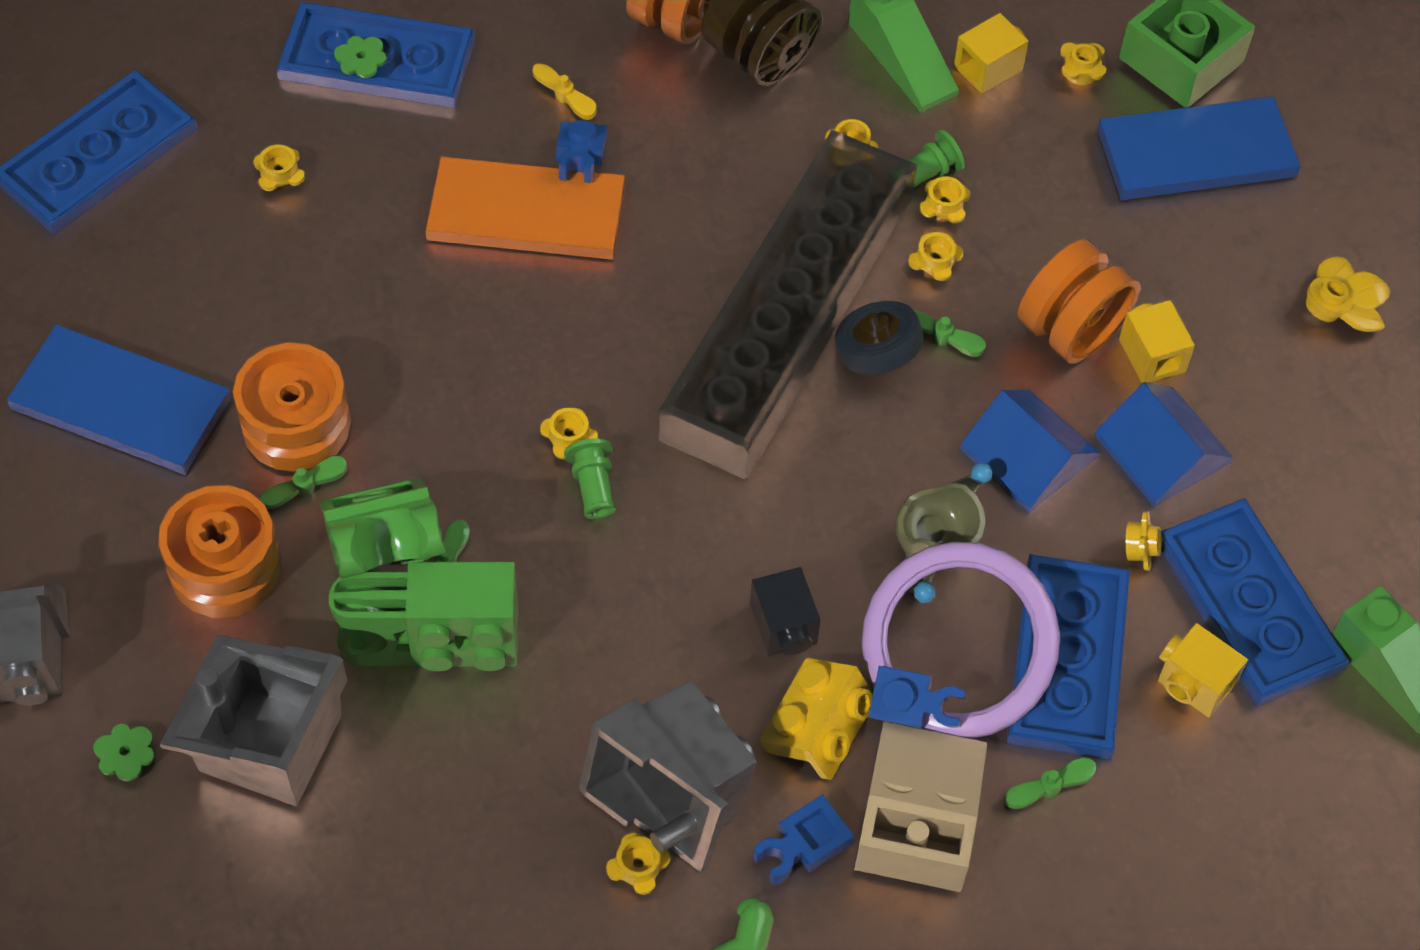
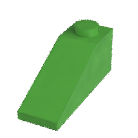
M850 0L848 24L920 113L958 96L959 88L914 0Z
M1380 585L1342 613L1332 635L1350 661L1349 663L1420 736V626Z

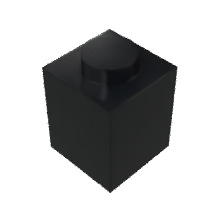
M798 567L752 579L750 606L768 656L779 653L795 655L807 650L811 645L817 644L821 619L802 568Z

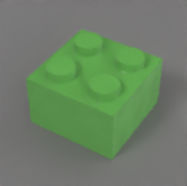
M1155 0L1127 23L1119 58L1184 108H1188L1245 61L1255 25L1221 0Z

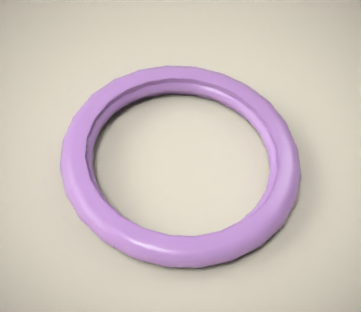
M949 542L929 546L905 558L885 576L872 595L863 620L861 647L866 672L873 687H875L878 666L893 668L890 663L887 646L888 627L893 611L904 593L917 581L939 570L960 567L975 568L993 574L1008 584L1021 598L1030 616L1034 635L1032 657L1025 675L1010 694L988 708L968 713L944 712L948 717L962 720L961 727H945L938 723L933 715L925 714L924 730L971 739L992 735L1015 724L1036 706L1049 687L1058 662L1060 631L1055 607L1044 585L1025 564L1005 551L981 543Z

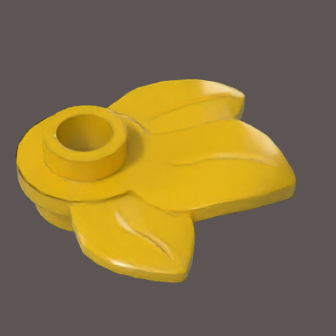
M1330 257L1320 263L1316 269L1317 278L1307 288L1306 306L1308 310L1318 319L1327 322H1333L1341 318L1353 329L1359 331L1376 332L1383 330L1385 327L1384 322L1375 309L1389 298L1390 288L1387 283L1370 272L1361 271L1355 273L1350 262L1344 257Z

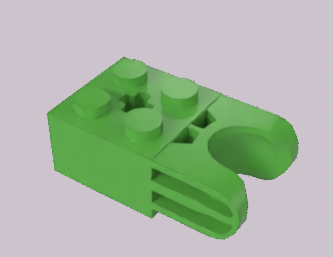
M419 477L319 500L333 560L341 579L366 572H377L380 570V565L400 561L401 565H408V562H422L431 557L446 554L436 506L429 497L427 486Z
M408 562V572H366L343 579L339 577L330 588L328 596L330 611L340 625L337 636L338 648L343 658L352 665L361 667L413 666L423 667L430 671H446L452 667H476L483 671H497L504 667L517 666L519 611L515 562Z

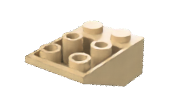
M883 721L854 870L961 892L970 863L988 742Z

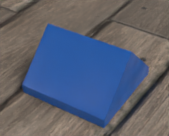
M1143 382L1095 432V437L1153 507L1231 464L1233 461V456L1179 393L1169 386Z
M1001 390L960 445V449L976 464L981 462L988 464L992 469V479L1029 513L1094 462L1100 454L1097 449L1031 390Z

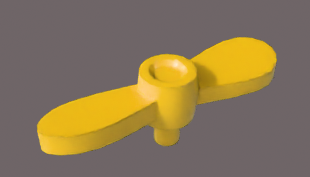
M537 63L533 66L534 78L544 86L555 91L558 102L567 103L581 119L590 120L596 116V103L588 96L574 90L573 83L567 75L559 76L554 69L545 64Z

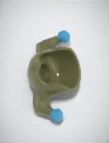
M982 462L972 467L971 474L941 487L920 490L906 498L899 507L895 521L897 539L906 553V558L929 546L949 542L978 543L983 536L986 521L984 508L975 493L980 485L992 479V469L988 464ZM936 572L920 579L906 592L914 596L920 603H930L935 597V587L932 585V581Z

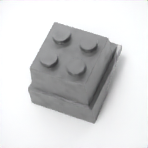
M52 584L0 591V704L15 702L16 704L26 706L37 705L47 701L50 696L62 695L61 639L70 637L67 595L63 587Z
M217 635L164 734L160 746L163 749L190 755L199 772L297 807L342 716L340 695L347 683L343 659L332 654L289 645L281 648Z
M690 681L643 705L637 699H634L594 721L579 790L586 798L625 827L634 823L649 834L651 842L657 851L662 853L669 849L699 872H702L709 868L721 828L740 814L757 761L749 743L742 736H736L722 719L721 711L716 702L711 697L704 696L696 685Z

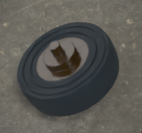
M879 301L864 305L848 314L837 327L835 344L840 359L851 371L865 375L882 374L902 367L917 355L923 344V330L916 312L907 304L898 301Z

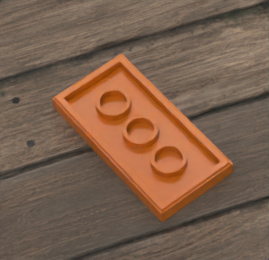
M441 156L426 227V238L428 241L613 260L625 188V175L594 172L593 180L590 183H585L584 174L573 171L568 173L566 181H563L558 177L559 168Z

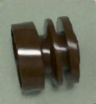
M711 0L702 20L701 32L705 41L725 57L735 59L737 67L749 73L750 78L757 84L767 87L783 80L804 61L819 36L823 18L820 10L805 0Z

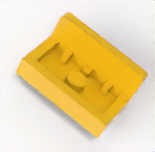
M806 658L758 741L768 754L808 761L820 778L832 780L841 762L847 757L849 748L863 722L869 716L873 691L857 666Z

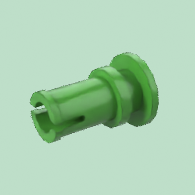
M940 129L935 133L936 143L929 141L922 146V152L890 169L891 177L902 193L908 194L912 189L935 175L940 177L946 175L949 172V167L958 172L965 168L963 154L956 141L948 132Z
M592 438L573 443L564 450V459L568 463L573 464V477L579 479L584 504V515L588 519H602L616 512L608 477L612 466L611 461L606 458L613 452V446L609 440Z

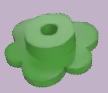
M352 36L348 39V44L339 45L334 50V58L341 64V71L346 75L356 73L361 78H370L376 74L377 67L383 66L387 62L386 54L382 52L383 43L376 37H368L363 40L360 36Z
M117 724L113 727L111 735L100 736L93 746L95 755L101 759L99 762L101 773L104 775L116 773L117 777L123 781H133L138 778L142 772V766L150 765L155 759L154 751L150 748L153 743L152 733L143 726H137L130 730L126 724Z

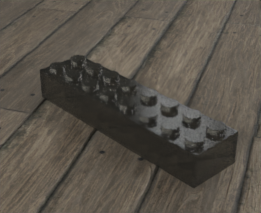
M831 130L660 407V442L748 480L912 200L917 164Z

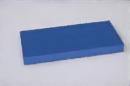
M300 2L277 67L278 80L455 108L475 42V31L470 28ZM352 36H360L363 40L368 37H376L383 43L382 52L386 54L387 62L383 66L377 67L376 74L370 78H361L356 73L351 75L344 74L341 71V64L334 58V50L339 45L348 44L347 41Z
M134 70L0 166V188L55 235L197 131L196 119L140 72Z
M1274 96L1103 118L1099 120L1097 128L1121 201L1294 178L1298 176L1301 168Z
M56 325L7 398L10 409L186 475L232 399L230 388Z
M1245 498L1161 531V551L1211 633L1249 659L1240 680L1257 707L1346 670L1350 661Z
M1029 554L1027 567L1044 585L1055 607L1060 631L1059 657L1050 685L1036 706L1015 724L1008 727L1007 744L1111 760L1115 748L1130 569ZM1023 602L1013 690L1025 675L1033 651L1034 635L1031 620Z

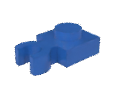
M585 120L561 122L556 144V162H559L558 177L560 180L566 181L567 174L573 171L582 172L585 183H590L593 180L594 165L602 166L607 141V125L593 124Z
M878 666L869 718L923 729L925 714L933 715L935 720L945 727L958 728L961 727L962 720L946 716L943 712V705L949 698L966 700L967 693L954 686H947L937 692L930 691L933 678L931 675Z
M822 794L780 821L778 832L783 838H767L759 842L754 848L753 859L756 863L762 861L767 856H776L781 860L782 864L770 871L769 881L772 885H777L789 878L795 863L801 861L810 873L853 845L855 835Z

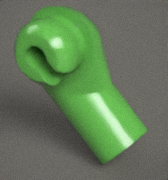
M750 897L743 900L738 905L736 911L740 915L736 936L710 949L766 950L774 923L773 913L769 905L758 898Z

